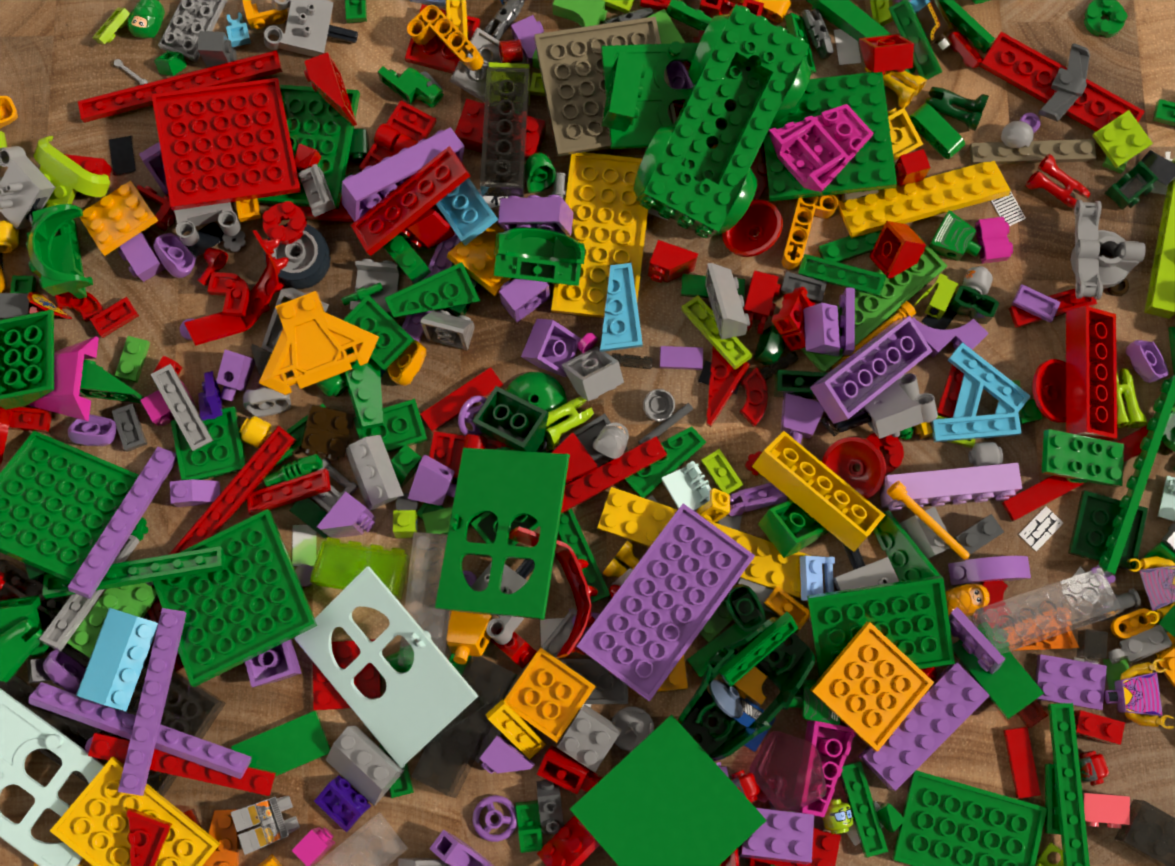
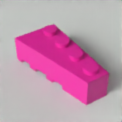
M807 721L795 812L825 817L835 791L834 787L838 777L841 776L846 756L849 755L853 738L856 737V733L851 728L819 721Z

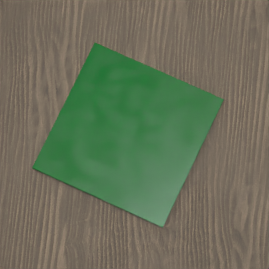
M672 714L570 808L572 813L618 866H719L767 821Z

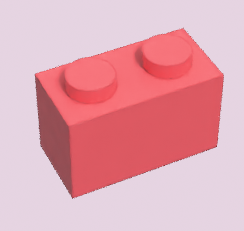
M1082 793L1086 826L1099 827V822L1107 823L1108 828L1122 829V824L1130 825L1129 796Z

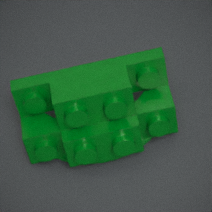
M59 204L33 211L32 230L27 233L28 241L26 242V247L30 257L29 268L32 273L40 277V286L52 296L69 292L78 299L87 297L86 287L93 285V279L91 277H84L77 225L73 220L83 216L82 209L71 204Z
M514 228L496 233L493 276L579 286L581 264H584L585 245L565 234L540 228Z

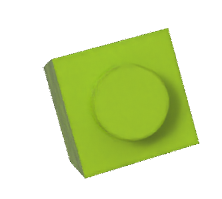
M393 510V533L396 539L418 538V516L416 510Z

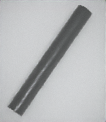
M687 403L671 415L670 418L640 439L638 443L641 445L656 436H660L691 412L693 407Z

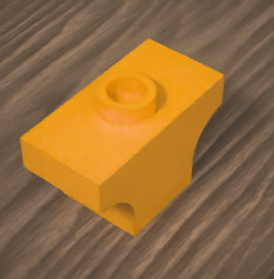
M754 667L737 681L733 687L736 688L741 698L745 699L748 697L759 706L766 699L762 693V684L768 676Z

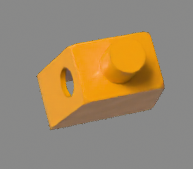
M451 611L446 641L451 653L455 654L453 660L456 663L466 664L468 656L479 657L483 654L491 639L486 632V626L492 620L491 615Z

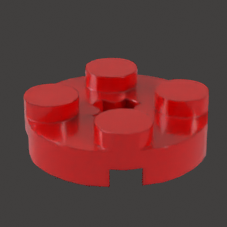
M293 202L278 203L264 212L263 229L270 240L280 238L281 244L287 245L296 242L304 234L303 230L307 225L306 217L303 211L294 205ZM290 220L287 222V227L280 225L281 221Z
M874 432L866 438L876 445L878 449L883 448L887 451L884 458L886 474L893 472L901 465L904 458V449L898 437L888 435L879 439Z

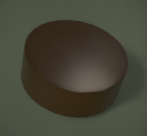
M1125 278L1122 282L1114 287L1107 288V290L1113 296H1122L1128 291L1129 282Z

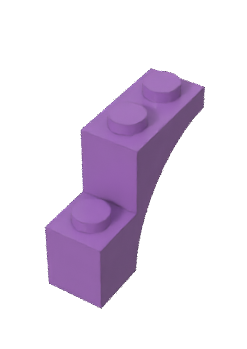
M914 317L912 318L930 346L932 352L929 355L933 358L950 341L955 349L963 342L973 350L989 334L974 319L959 328L940 330L928 327L917 321Z

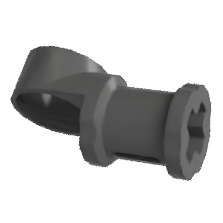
M1134 588L1129 589L1124 594L1111 595L1112 604L1098 608L1096 613L1100 621H1105L1118 616L1124 609L1141 607L1139 594Z

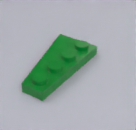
M463 262L385 297L394 318L480 302Z
M691 426L661 443L667 453L666 457L624 480L639 497L645 498L663 482L661 480L662 477L675 472L702 448L706 441Z
M889 510L885 511L884 518L873 531L882 550H885L899 582L940 576Z

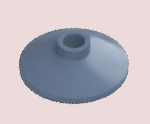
M713 680L709 684V690L715 703L728 716L735 719L740 718L743 715V708L739 700L738 691L720 680Z

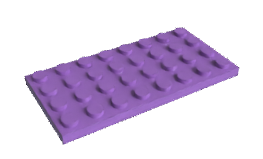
M683 503L576 647L646 700L650 701L755 555Z

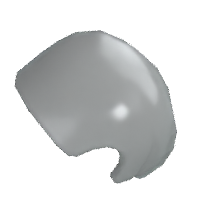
M1012 121L1003 128L1001 141L1010 148L1029 147L1033 141L1032 127L1023 121Z
M663 389L650 391L643 400V410L646 416L653 421L660 422L666 420L674 412L675 400L671 393Z

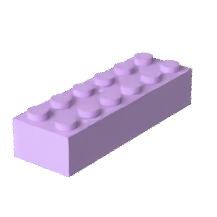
M1018 463L887 475L879 492L882 508L896 511L906 506L901 500H893L887 494L889 487L896 481H900L906 487L907 495L921 508L926 504H931L932 507L944 506L945 503L952 501L953 505L965 504L966 501L973 499L975 503H980L996 497V501L1007 500L1009 497L1015 496L1016 492L1022 489Z

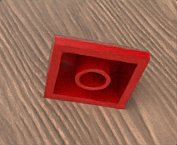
M898 34L859 38L864 63L870 71L885 74L886 71L904 72L905 69L913 68V42Z
M429 209L400 232V234L408 238L412 246L416 248L422 246L430 249L454 236L455 232L435 210Z
M886 221L870 258L887 278H893L918 263L926 244L907 224Z
M658 240L649 263L648 276L655 282L668 283L681 277L683 274L693 272L698 253Z

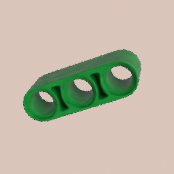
M924 103L909 116L916 131L945 159H950L965 146L962 136L929 104Z

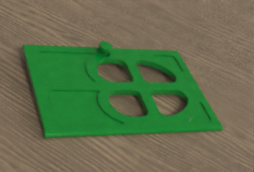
M674 41L671 44L610 45L601 47L606 97L611 68L619 51L643 56V65H646L645 76L641 78L640 85H643L642 94L636 104L639 105L638 116L634 119L633 125H629L626 131L609 128L611 149L648 148L660 127L674 125L668 116V107L672 102L686 101L691 89H673L669 87L664 80V71L668 64L674 61H687L691 64L699 43H680ZM725 126L720 127V128H718V129H719V130H724V129H725ZM708 137L706 144L715 145L718 144V141L715 137Z
M463 448L436 598V609L545 620L569 454ZM480 513H494L498 518L495 542L492 544L468 542L467 530L470 521ZM529 515L539 522L540 536L536 546L522 547L510 546L508 544L511 523L518 516ZM470 554L492 557L489 583L485 590L475 591L468 585L462 570L464 556ZM506 559L533 560L535 568L529 580L512 594L502 593L501 581Z

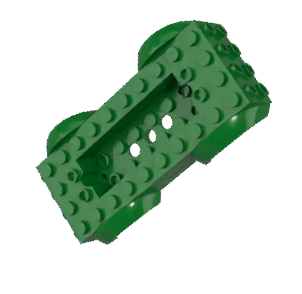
M735 5L728 14L714 16L699 42L688 75L693 86L674 125L663 126L657 130L639 166L633 189L637 197L636 200L640 202V205L649 210L653 208L665 219L672 218L676 220L677 225L685 229L691 228L696 231V235L705 239L722 234L734 227L747 211L755 195L757 179L750 167L771 124L779 122L793 110L808 86L811 68L804 56L809 44L802 37L787 33L785 28L769 23L765 17L752 14L747 7L742 5ZM726 100H733L735 102L736 108L734 111L730 112L725 109L724 103ZM721 119L725 122L724 130H719L716 127V120ZM708 137H715L717 139L718 145L716 148H709L707 146L706 140Z

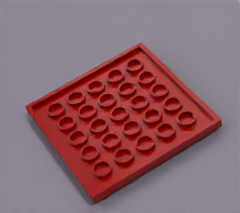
M278 78L151 94L172 211L301 192Z

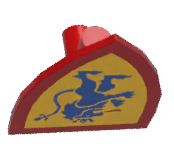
M38 292L28 293L27 298L30 303L38 306L31 307L29 309L30 314L52 309L54 315L72 319L70 315L58 308L56 304L43 294Z

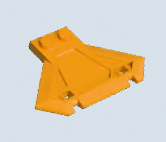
M317 291L282 303L275 307L283 330L259 383L287 395L292 393L290 387L292 385L298 384L299 388L303 389L352 370L351 363L358 360L360 366L365 365L372 355L379 336L325 313ZM353 348L354 352L347 355L346 350ZM293 371L294 376L287 378L286 373Z

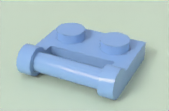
M800 556L801 601H808L807 596L823 593L822 564H824L825 593L834 592L833 564H835V557Z

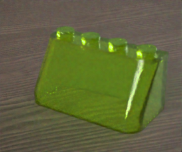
M327 537V541H322L311 572L310 582L312 584L344 590L369 566L397 599H402L410 557L408 554H404V549L392 548L391 551L383 550V546L370 544L369 548L361 546L362 543L356 541H349L348 544L340 543V539Z

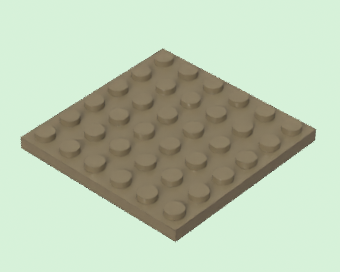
M656 16L534 34L557 156L611 148L609 128L601 126L606 102L601 47L610 45L661 44ZM665 68L664 80L666 84L670 87L667 70ZM672 102L668 107V116L674 124L677 118L674 103Z

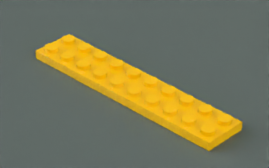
M611 487L597 529L651 547L677 512V509ZM709 521L755 555L740 578L773 590L778 586L790 596L801 599L800 556L811 555L797 552L783 558L772 542Z

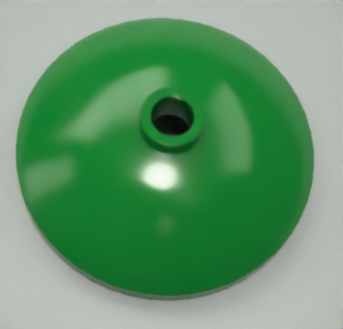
M542 372L522 374L515 378L506 389L507 392L547 412L567 403L562 385L554 377ZM537 397L539 400L537 403H532L531 398ZM564 417L550 424L546 429L561 423Z

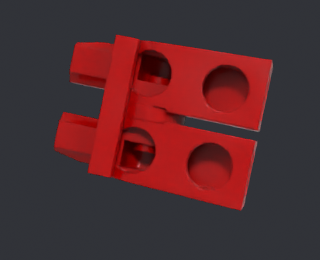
M803 286L795 288L792 293L784 295L783 306L779 314L774 315L771 320L791 351L806 347L803 309L816 305L807 297L808 292Z

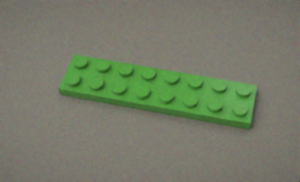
M927 244L917 264L893 278L886 277L880 297L855 291V346L893 315L903 303L909 301L947 268L943 260ZM880 269L876 272L884 274ZM837 305L839 325V316L842 315V308ZM839 328V337L842 336V328ZM806 347L800 349L821 372H827L845 356L842 355L841 348L839 356L806 351Z

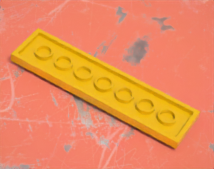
M994 160L927 177L923 181L909 183L902 187L898 185L896 188L879 190L876 194H868L858 199H849L846 202L838 201L837 208L851 238L882 230L886 221L906 224L943 214L949 210L954 211L1009 196L1011 190Z

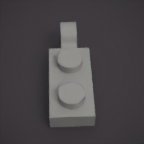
M1158 625L1119 642L1121 649L1108 652V658L1112 665L1126 658L1132 664L1172 647L1173 643L1164 628Z

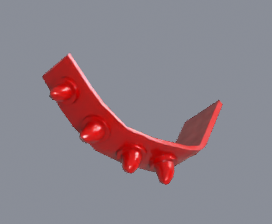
M253 230L257 240L264 249L267 267L250 292L246 316H226L223 312L184 322L195 346L242 333L252 327L262 313L269 311L270 306L268 304L273 294L281 291L284 286L279 282L278 274H280V270L287 266L289 261L286 257L276 259L272 256L273 250L280 244V238H274L269 241L267 238L263 240L259 233Z
M520 526L509 533V539L532 547L537 545L540 536L539 533ZM557 540L555 556L560 562L571 586L578 611L570 636L556 657L563 658L574 652L585 655L576 646L581 641L585 628H590L596 621L591 616L590 610L592 605L590 597L597 596L598 591L595 587L587 585L582 569L588 567V562L584 559H577L569 545Z

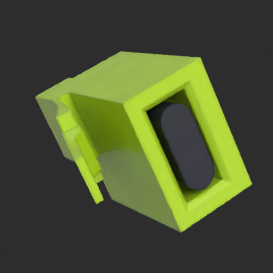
M940 273L935 284L920 297L914 306L923 298H926L933 288H936L924 313L940 320L948 307L958 283L947 279L948 276Z

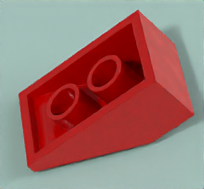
M326 52L305 60L306 70H304L307 81L311 82L314 91H318L325 101L349 123L356 126L357 122L341 72L329 53Z

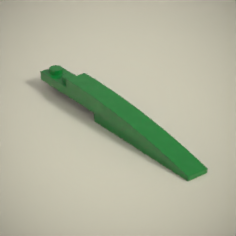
M806 0L813 5L812 10L819 9L823 18L858 42L859 38L892 35L850 0ZM913 63V68L905 69V71L913 74L916 67Z

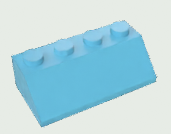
M109 608L76 696L127 711L158 623Z

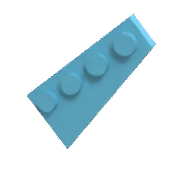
M632 263L610 265L600 352L643 347Z

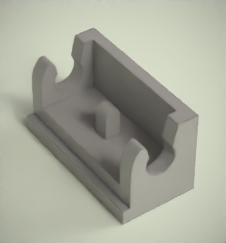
M314 164L312 167L299 173L300 180L313 216L316 217L335 209L336 207L325 176L318 165Z

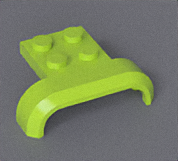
M53 136L39 139L33 157L40 164L39 170L55 186L44 208L59 204L72 205L77 191L92 197L106 196L110 185L108 175L93 174L82 168L49 143L53 140Z

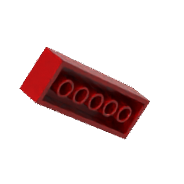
M1089 306L1066 311V433L1107 441L1117 439L1116 314Z

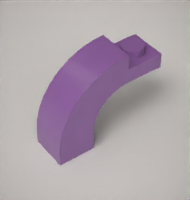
M1028 556L987 557L948 564L950 581L953 586L987 581H1015L1031 578Z
M445 830L441 832L430 847L432 852L451 866H494L468 844Z

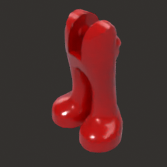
M1051 154L1045 156L1038 166L1040 171L1034 172L1025 185L1031 190L1042 188L1073 209H1075L1077 201L1070 196L1073 191L1086 199L1091 194L1084 185L1062 171L1056 165L1055 158ZM1041 172H1044L1049 176L1053 177L1054 179L1058 180L1065 186V188L1063 189L1059 187Z

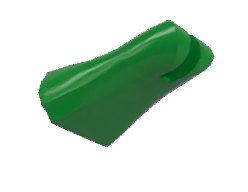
M30 617L0 635V681H10L26 659L41 643L39 639L44 633L41 628L32 633L29 638L24 636L35 625V622Z

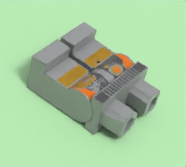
M275 796L231 812L237 832L258 824L260 826L238 835L244 855L289 836V833L300 828L296 816L284 820L282 817V811L293 808L289 796L277 799Z

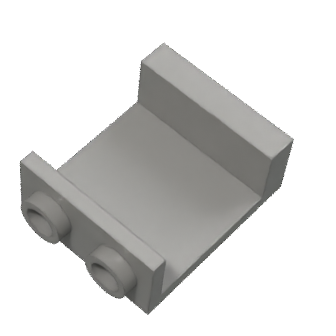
M371 259L355 261V266L358 270L355 292L359 288H367L381 283L383 290L370 296L395 319L386 303L385 297L398 292L400 276L398 264L387 260L382 263L374 262ZM350 301V311L361 301Z

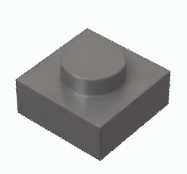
M46 658L30 659L27 661L29 683L52 681L43 669L42 664Z

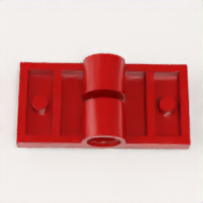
M400 100L387 123L381 124L374 136V144L359 166V170L362 172L366 167L374 166L384 158L392 157L402 149L410 148L420 140L427 139L437 122L436 118Z
M434 431L429 457L454 470L453 478L458 479L463 448L496 450L509 446L478 435L467 434L463 436Z

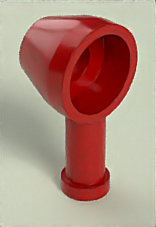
M210 247L204 253V259L208 263V267L197 281L205 286L208 284L211 272L222 269L228 261V254L221 249Z

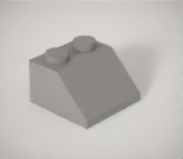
M598 346L561 364L577 393L587 401L594 400L605 392L613 390L624 383L619 361L605 351L600 352Z
M935 506L925 510L947 532ZM917 515L899 523L927 559L950 549Z

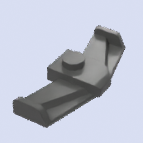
M1075 43L1072 44L1067 70L1060 68L1051 86V89L1057 92L1041 108L1038 113L1039 115L1058 122L1074 102L1082 96L1087 86L1086 77L1090 59L1088 48Z

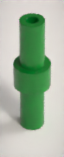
M381 283L367 288L362 287L357 289V292L342 297L341 300L344 306L350 304V301H362L367 295H373L382 291L383 287Z

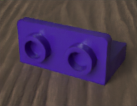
M213 371L204 373L205 382H202L204 392L198 394L200 418L202 421L215 419L223 415L220 398L221 391L218 383H216Z
M340 775L329 782L314 800L346 833L371 807L366 798L351 787L350 783Z

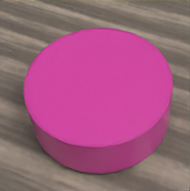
M588 333L579 341L577 348L582 353H585L596 344L598 338L593 333Z

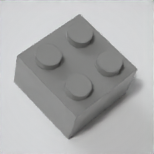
M584 705L557 748L593 772H596L622 729L587 705Z

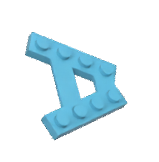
M962 342L948 359L951 364L964 373L953 418L931 421L934 442L1020 435L1021 427L1018 412L1031 396ZM984 389L998 400L996 412L992 415L976 416L982 390Z

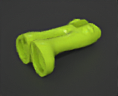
M1122 368L1119 373V379L1117 374V429L1123 428L1126 425L1127 428L1143 427L1148 422L1146 416L1140 411L1132 375L1129 369ZM1122 394L1124 395L1126 401L1127 414L1123 404Z
M578 397L548 412L546 428L564 416L569 418L545 430L546 448L549 450L556 448L562 434L581 425L593 416L594 411L592 408H588L580 414L576 410L587 400L583 397Z

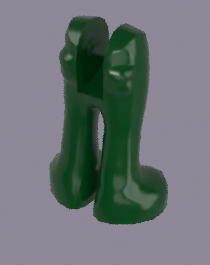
M932 87L929 91V96L932 98H927L925 103L932 106L938 113L955 118L966 124L970 130L976 131L989 96L981 94L977 99H968L947 89ZM952 105H956V106H958V107H960V108H963V109H965V110H967V111L960 110V109H958V108H955V107L952 106Z

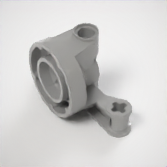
M1077 200L1075 204V247L1072 250L1070 261L1072 270L1076 275L1075 294L1077 299L1094 297L1095 300H1099L1103 289L1114 287L1122 282L1128 273L1139 262H1142L1145 257L1144 243L1125 241L1124 238L1115 232L1098 230L1102 208L1101 201L1093 203ZM1100 248L1110 252L1113 259L1106 258L1104 255L1100 257Z

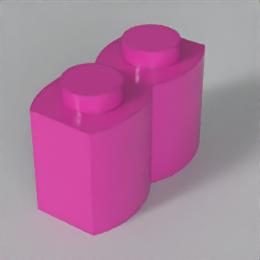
M1004 217L979 219L975 223V233L978 244L982 246L979 251L982 264L1007 261L1011 254H1013V244L1009 242L1007 237L1009 234L1008 222H1005Z

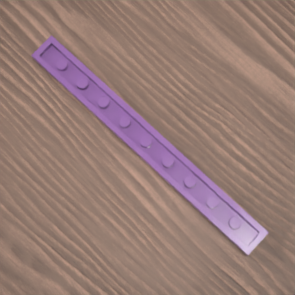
M43 682L29 696V704L129 740L131 739L136 718L133 714L76 696L74 693ZM160 724L155 745L157 750L239 779L243 777L251 763V756Z

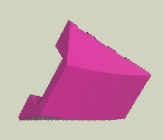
M848 104L824 111L821 115L809 116L804 118L803 121L785 124L782 128L776 129L775 127L768 131L776 155L781 163L805 189L822 192L874 134Z
M93 337L54 351V391L28 405L89 422L91 400L80 397L79 394L84 359H94L97 357L99 337Z

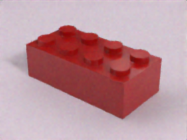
M466 98L455 134L463 143L464 148L525 165L530 155L540 151L546 133V122Z

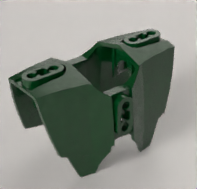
M777 617L768 619L745 638L725 646L723 651L720 649L706 663L708 666L701 685L677 720L692 738L695 734L701 735V741L698 744L714 762L732 755L758 734L771 728L772 726L769 725L771 720L782 709L788 710L795 694L815 664V656L811 648L793 633L788 637L791 640L789 646L782 642L771 652L776 653V660L774 662L770 660V654H768L756 665L778 687L780 693L749 727L740 724L736 719L728 716L718 707L706 689L707 686L716 678L719 670L778 620L779 618ZM710 718L716 720L714 727H711L708 723Z

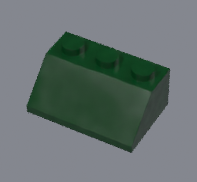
M496 386L473 419V423L480 432L516 451L536 452L544 440L549 413Z

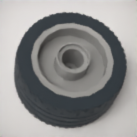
M306 225L303 230L304 234L296 242L287 245L280 242L279 246L273 250L272 256L276 259L283 257L289 259L287 266L280 270V274H278L279 282L288 288L306 289L313 287L325 277L329 270L331 260L329 247L322 234L311 225Z

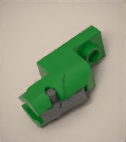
M384 66L378 71L380 81L409 104H412L417 99L433 108L438 105L444 96L442 87L427 71L418 72L409 67L400 77L392 69L388 70Z

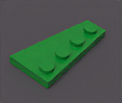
M354 349L346 350L347 355L353 353ZM371 357L368 363L360 366L358 360L351 363L352 370L344 372L343 375L360 428L364 430L382 426L383 409L380 366Z

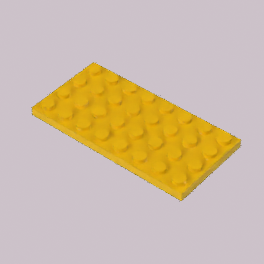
M586 152L571 154L565 202L573 211L572 233L569 237L584 243L585 259L584 264H581L579 286L554 284L551 312L604 318L610 265L632 263L636 299L638 301L648 209L642 207L640 202L636 200L637 197L633 188L642 158Z

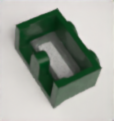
M1140 161L1104 194L1109 196L1122 210L1127 206L1131 209L1140 201L1138 197L1142 193L1146 196L1155 188L1153 184L1159 178Z

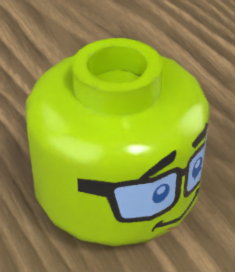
M840 798L831 799L825 817H822L825 829L831 831V834L848 832L849 827L853 825L850 805L848 803H841Z

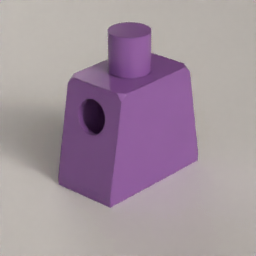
M225 349L216 383L224 385L220 398L233 401L236 390H246L257 361L256 359Z
M786 393L782 405L781 432L785 431L790 434L799 444H801L802 437L810 439L819 423L824 408L820 402Z
M424 455L419 463L408 499L439 506L443 505L447 495L455 497L456 484L451 483L455 473L454 470Z

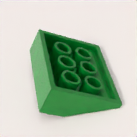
M52 309L0 320V407L7 410L26 406L54 391V311Z

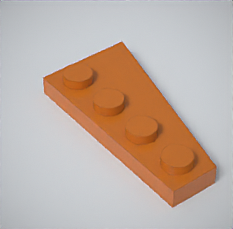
M238 809L214 810L209 834L220 845L202 866H239V832L236 830L231 815L232 811Z

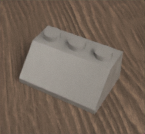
M708 263L705 286L721 340L746 335L747 326H750L748 314H744L743 296L738 295L737 289H739L737 277H733L731 269Z
M381 435L364 437L347 447L346 455L369 511L404 496Z
M348 726L333 743L326 759L335 770L374 806L405 771L357 726Z

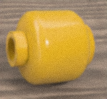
M3 220L0 221V253H10L18 247L19 229H16L9 221Z
M253 416L251 419L246 418L239 433L242 434L241 438L243 441L259 448L272 434L270 432L272 426L269 422Z

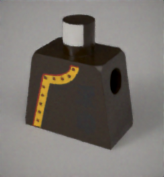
M931 0L916 13V16L930 46L932 47L936 43L944 51L952 44L946 34L953 27L938 0Z

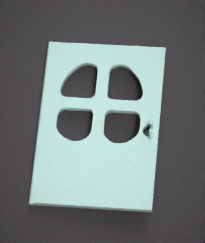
M369 566L315 618L316 627L294 638L400 768H403L409 760L478 697L476 692L433 643L430 633L423 630ZM356 607L376 609L389 619V627L375 641H370L353 621L352 613ZM336 627H342L361 651L360 655L346 669L338 666L332 652L331 637ZM397 635L403 636L414 651L413 665L405 673L397 672L382 655V650ZM368 663H372L386 681V691L380 698L371 699L365 697L354 684V677Z
M0 689V794L6 786L15 784L22 787L35 798L34 805L20 823L10 821L0 811V838L39 866H78L83 858L64 842L47 843L37 840L31 835V829L46 808L52 809L61 817L68 810L70 805L59 798L58 792L73 771L81 772L90 784L105 764L94 757L88 756V752ZM36 749H49L62 760L61 768L47 786L39 784L25 771V760Z

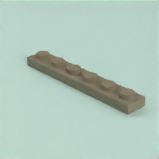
M1094 139L1032 141L1029 147L1024 146L1021 148H1010L1003 142L971 143L969 146L971 165L994 160L997 165L1041 163L1048 154L1055 158L1056 163L1094 162L1096 159Z

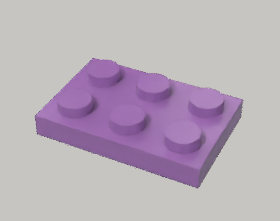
M958 607L954 609L949 615L951 635L954 637L958 636L963 642L962 646L969 654L973 653L979 659L978 664L986 672L989 670L993 674L1000 668L1005 658Z
M1040 654L1037 659L1035 682L1044 694L1037 698V700L1054 703H1073V706L1103 710L1107 666Z

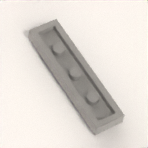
M169 364L152 373L151 376L192 451L212 442L211 435L201 420L173 366Z

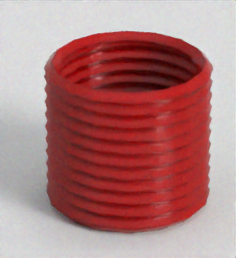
M520 39L499 42L502 63L522 62L523 51Z

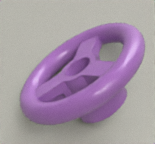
M483 396L471 397L463 404L459 412L458 425L460 431L465 436L467 434H482L473 423V419L487 400ZM476 402H481L477 407L471 406ZM465 422L472 424L473 431L466 428Z
M488 796L482 799L474 809V828L479 836L487 841L499 842L505 840L514 832L517 826L516 808L510 800L503 796ZM493 802L504 804L510 811L511 817L503 816L499 810H495ZM486 806L488 809L485 817L486 826L482 828L479 817L481 810ZM493 814H496L499 817V821L497 823H493L491 821V816ZM503 823L510 824L508 829L501 834H489L491 829L499 828Z

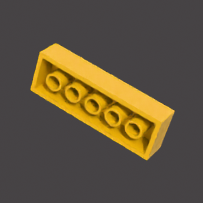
M785 431L762 452L752 466L853 552L856 551L885 516L884 513Z

